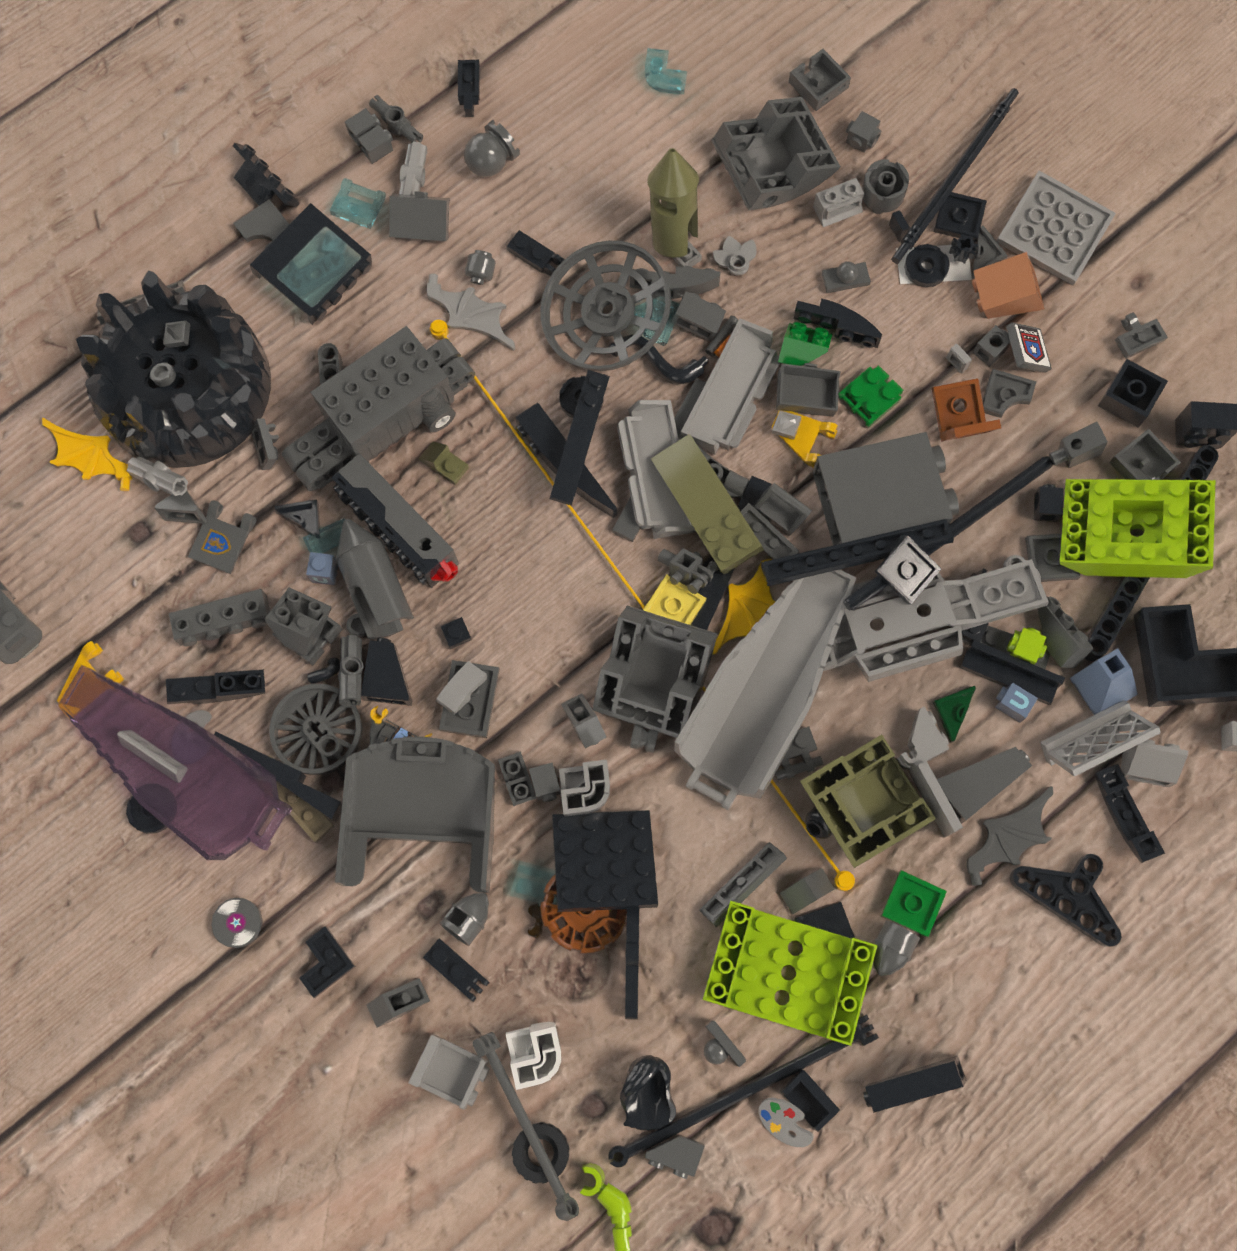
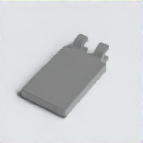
M919 745L914 747L913 751L908 754L906 752L902 753L896 760L901 768L910 771V776L935 816V821L944 838L962 829V824L927 761H924Z

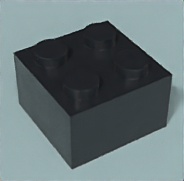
M1126 359L1098 406L1139 428L1150 414L1168 380Z
M1191 401L1175 419L1176 445H1184L1186 448L1204 445L1213 446L1215 449L1223 447L1237 433V404Z

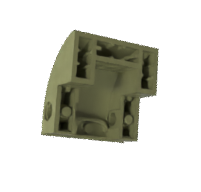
M882 734L845 757L842 755L800 781L854 868L936 819L924 799L920 798L894 757L895 754Z

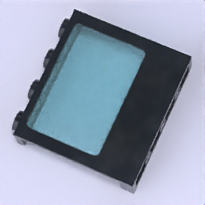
M310 203L250 264L252 273L257 278L263 277L302 310L313 325L317 320L320 321L325 317L326 310L331 305H336L347 289L350 290L355 286L357 278L361 274L364 275L371 269L372 258L368 251Z

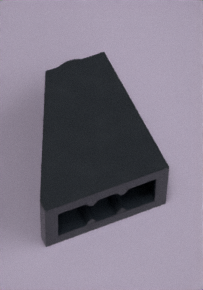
M377 638V641L370 640L361 697L365 701L412 706V698L394 643H391V640L386 638Z

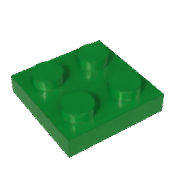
M900 870L881 917L927 938L930 935L947 891Z

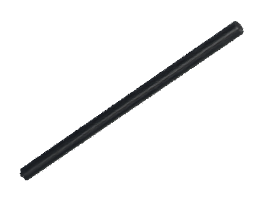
M1049 456L1042 457L950 523L949 526L953 536L959 535L1053 466L1051 458ZM943 545L924 549L923 551L929 556ZM876 576L844 599L843 603L846 609L849 611L855 610L887 587L888 584L879 576Z

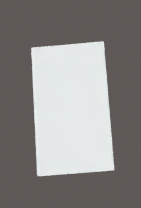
M952 245L937 246L941 249L940 251L944 254L946 253L950 263L948 274L943 282L972 280L969 258L965 264L954 261L953 254H949ZM915 247L908 250L898 264L900 284L913 283L907 277L904 265L907 255ZM929 262L921 263L925 269L933 268Z

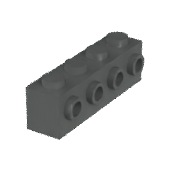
M262 589L171 612L169 613L174 640L180 645L187 647L197 644V641L218 639L222 634H238L245 628L263 627L266 625L265 618L269 614L270 608L267 595Z

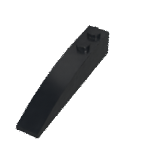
M591 370L587 371L551 491L550 500L572 506L610 378L608 375Z
M536 403L515 417L517 423L515 429L521 438H527L529 441L528 446L535 456L538 454L546 465L557 474L567 440L541 405ZM584 464L576 493L596 508L615 518L617 516V507Z

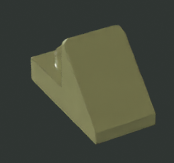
M434 441L419 458L421 462L454 485L458 483L469 469L468 464L452 454L446 444Z

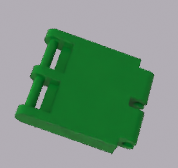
M878 365L874 369L871 367L866 369L838 393V398L840 400L843 399L852 408L851 411L854 414L857 413L869 428L900 402L902 398L900 395L904 390L893 379L886 383L890 376ZM846 395H848L856 403V405ZM860 409H862L870 417V419Z

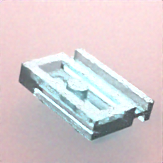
M519 861L510 896L541 904L544 901L545 893L543 891L552 876L555 875V870ZM557 896L554 897L553 904L557 905Z

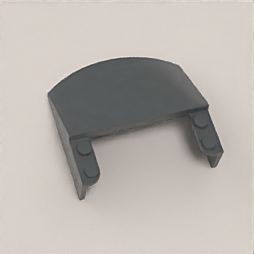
M430 737L391 739V741L369 745L368 748L347 757L335 883L341 886L353 887L362 882L365 873L368 839L472 844L469 874L470 886L476 892L490 893L494 845L495 764L468 747L466 748L448 740Z

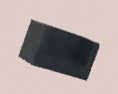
M805 1070L799 1071L780 1090L790 1103L804 1113L805 1120L817 1132L840 1111Z

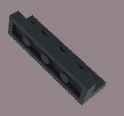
M975 640L968 646L960 666L963 670L1006 688L1014 683L1037 697V701L1047 705L1052 704L1057 689L1065 680V677Z

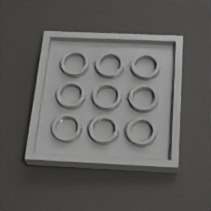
M1038 171L996 242L1018 255L1027 252L1032 263L1074 285L1116 213L1047 174Z

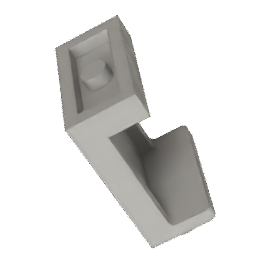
M432 1034L408 1083L421 1087L465 1110L468 1105L473 1106L479 1093L475 1089L479 1081L484 1082L490 1068L487 1067L488 1060L482 1057L479 1058L478 1055Z

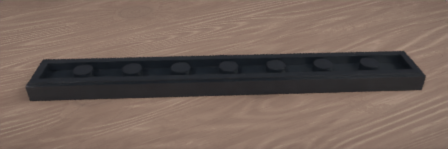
M751 476L739 502V511L741 512L748 503L754 507L763 492L772 484ZM719 568L717 572L713 573L711 581L704 588L699 589L698 593L707 599L691 623L692 626L708 630L735 568L725 575Z
M947 519L761 562V568L767 586H772L885 559L904 536H909L922 550L953 543L954 536Z

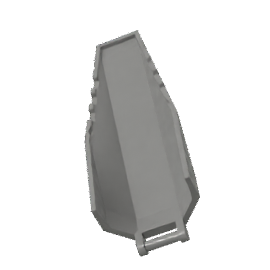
M835 570L793 580L781 593L777 601L769 607L759 622H756L747 636L725 658L675 741L674 751L694 770L686 784L687 788L690 790L695 789L719 802L726 810L731 808L737 795L762 798L810 710L846 609L843 601L851 595L856 577L842 570ZM703 775L730 790L729 794L726 796L699 781L700 776Z

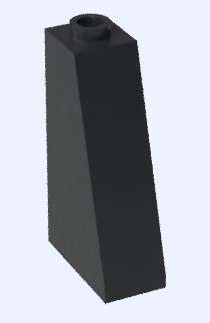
M957 1055L869 1083L865 1086L866 1091L863 1092L867 1107H872L873 1113L964 1087L967 1079Z

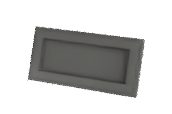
M845 261L836 268L822 270L826 293L868 286L871 283L866 262L854 264L853 262Z
M713 1020L710 1021L705 1027L715 1039L708 1041L704 1047L706 1060L711 1064L718 1065L725 1062L729 1055L738 1067L746 1062V1058L719 1025Z

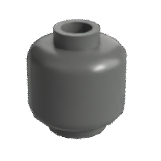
M475 250V253H471L468 256L465 274L471 278L470 282L483 285L484 282L492 280L496 261L492 258L491 253Z

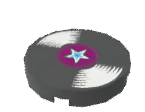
M232 898L218 906L213 914L211 926L214 936L220 943L227 947L241 948L248 946L257 939L263 919L261 911L256 904L244 898Z

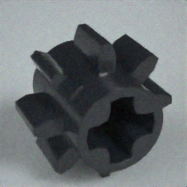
M961 234L958 240L953 238L949 254H953L954 261L965 264L968 258L973 260L976 255L975 251L978 248V244H974L973 236L969 237Z

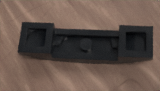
M1116 764L1096 772V780L1105 804L1122 837L1137 859L1144 863L1165 854L1154 831H1149L1127 789L1130 785L1120 766Z

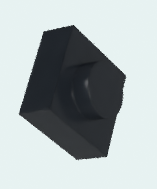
M462 617L440 626L450 649L472 640Z

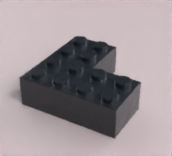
M1191 604L1143 607L1134 614L1148 707L1237 701V648L1199 651Z

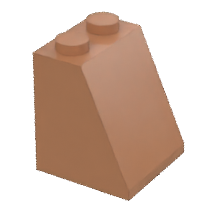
M1027 252L973 270L975 279L972 280V285L975 293L979 292L980 299H977V305L980 313L984 312L988 319L1045 309L1035 269Z

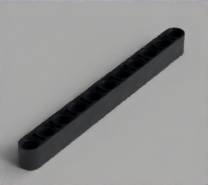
M1210 445L1202 446L1190 458L1178 480H1193L1190 474L1194 475L1197 480H1206L1218 460V451ZM1201 456L1205 457L1207 462L1203 461ZM1121 577L1087 636L1090 645L1095 644L1098 646L1099 653L1091 650L1085 657L1086 660L1096 661L1108 652L1150 577ZM1124 586L1131 588L1133 594L1127 593ZM1113 605L1120 607L1122 613H1117ZM1102 624L1107 625L1110 628L1111 633L1105 632L1102 628Z

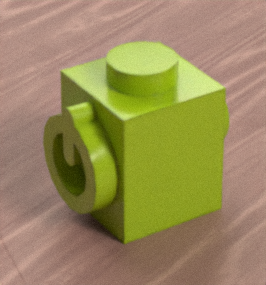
M1023 628L1020 632L1015 630L1006 651L1016 658L1035 665L1038 658L1042 659L1047 648L1044 645L1046 636L1041 635L1040 631L1034 628Z

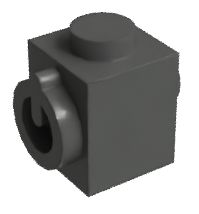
M861 111L855 122L852 120L846 129V133H848L846 143L864 153L868 147L873 148L882 132L879 129L881 121Z

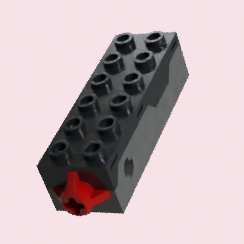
M360 453L331 477L335 484L333 489L338 494L339 499L346 506L349 504L356 517L360 521L364 520L369 530L376 537L380 536L386 548L391 553L395 552L399 557V561L407 569L411 567V570L415 573L414 576L422 585L427 583L433 588L439 581L448 582L456 576L459 562L454 549Z

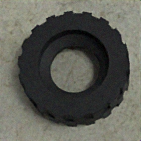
M540 1122L532 1124L538 1138L546 1140L552 1145L554 1155L551 1164L557 1176L561 1175L569 1160L570 1149L566 1136L563 1135L559 1128L550 1123ZM522 1130L513 1144V1164L519 1175L521 1174L525 1180L536 1184L547 1183L548 1180L541 1166L534 1165L529 1159L528 1149L530 1143Z

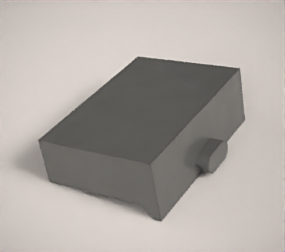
M415 191V195L392 194L389 199V237L447 241L449 238L450 198L428 197V192Z
M805 363L804 366L782 364L778 371L776 410L834 417L838 411L839 377L841 371L817 368V364Z

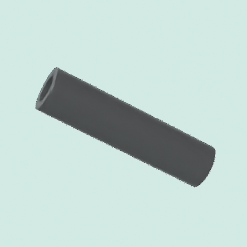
M731 315L707 346L705 352L708 355L714 357V351L733 332L739 321L735 316Z

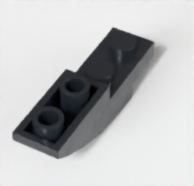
M821 298L820 306L797 301L793 319L804 324L820 325L824 329H836L835 338H839L843 342H855L866 348H878L882 333L857 312Z
M264 669L215 673L213 676L166 679L167 704H207L265 694Z

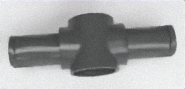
M379 95L374 96L376 100L373 98L370 100L369 106L381 115L382 120L387 123L392 134L403 135L411 143L422 142L423 134L411 125L401 107L389 106Z

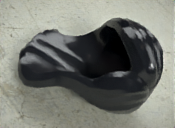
M645 1055L631 1063L620 1093V1102L626 1113L624 1126L636 1128L637 1130H658L674 1120L676 1106L670 1093L671 1071L661 1058Z

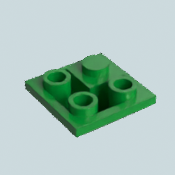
M800 322L789 323L778 362L804 366L805 363H809L828 352L832 333H828V330L824 328H808Z

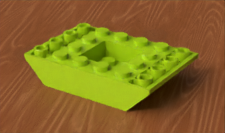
M1066 479L1060 565L1085 576L1188 578L1213 569L1216 480ZM1133 529H1141L1144 531V534L1135 537L1130 532Z

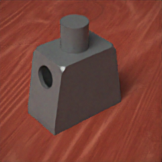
M1094 422L1061 439L1058 450L1049 453V457L1054 466L1065 462L1067 467L1071 468L1102 455L1108 441L1098 422Z

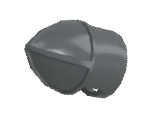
M472 894L461 898L455 904L453 903L452 908L442 919L440 925L463 944L470 946L480 931L485 928L484 925L488 918L489 907L487 894Z
M886 920L877 939L874 940L877 949L873 965L879 976L891 975L903 968L908 961H911V956L920 938L909 930Z

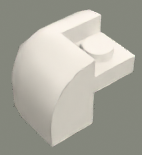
M554 1022L531 1024V1027L506 1032L511 1057L510 1065L516 1090L539 1085L551 1080L561 1063V1047L556 1024Z

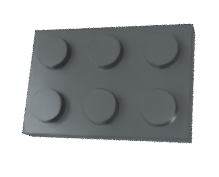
M452 660L448 682L467 662ZM472 663L487 674V679L471 694L470 701L455 715L443 707L439 730L487 738L500 668Z

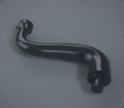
M630 334L623 337L624 342L631 338L634 334ZM641 336L633 345L642 349L649 340ZM611 343L608 347H613L616 345L615 343ZM654 346L645 353L656 371L665 380L674 384H686L694 381L704 374L703 368L709 364V360L703 356L698 361L692 359L683 367L677 368L667 362ZM618 352L612 353V355L617 357Z

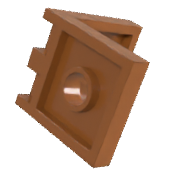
M978 378L931 388L941 442L1001 429L1000 419L986 422ZM956 399L962 400L964 403L962 412H957L953 407Z

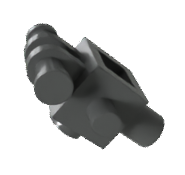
M684 548L677 555L663 549L658 556V561L669 567L670 582L674 585H677L679 582L684 584L692 594H697L700 588H704L713 578V573L719 570L718 565L712 561L708 563L707 567L702 566L701 555L698 552L691 553Z

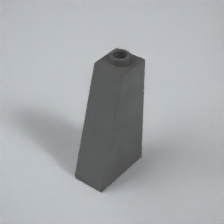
M1014 747L937 779L962 824L1032 765L1029 762L1030 758L1023 750H1018L1017 747Z

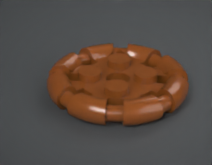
M555 875L552 876L543 891L545 893L544 901L541 902L540 906L544 927L547 926L550 930L551 938L563 948L570 951L571 949L580 950V953L586 954L594 953L605 949L604 946L610 942L614 943L623 933L627 924L625 922L627 909H616V919L608 917L610 910L591 911L590 914H583L580 911L557 912V905L553 904L554 897L557 896ZM560 917L566 923V926L560 929L556 922ZM603 927L605 934L599 937L595 931ZM575 932L584 933L583 940L574 939Z

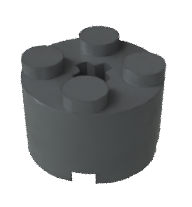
M887 159L878 160L870 165L865 174L862 190L864 192V203L874 213L882 214L894 211L903 203L909 184V174L906 168L898 162L895 164Z

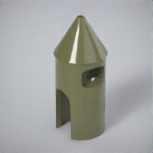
M670 148L649 173L647 183L650 191L652 245L659 254L676 258L687 255L688 231L693 237L698 238L697 185L699 183V176L696 170L674 148Z

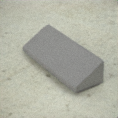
M134 731L118 732L117 736L123 747L175 782H181L188 770L186 766Z

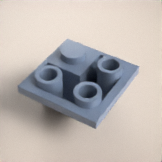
M1118 648L1070 677V680L1094 715L1123 700L1128 701L1138 695L1132 668Z

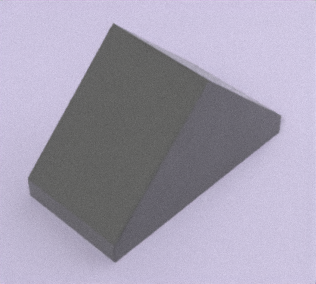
M188 491L182 496L170 495L155 505V510L164 521L202 524L207 522L206 517Z
M821 868L780 892V895L793 915L835 890V888Z

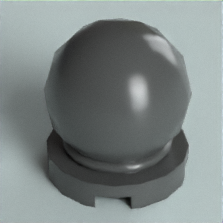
M491 120L484 126L486 133H478L465 145V163L469 170L477 176H494L504 168L506 159L513 161L520 155L519 148L514 149L512 145L513 137L500 123L497 126L494 125V120Z

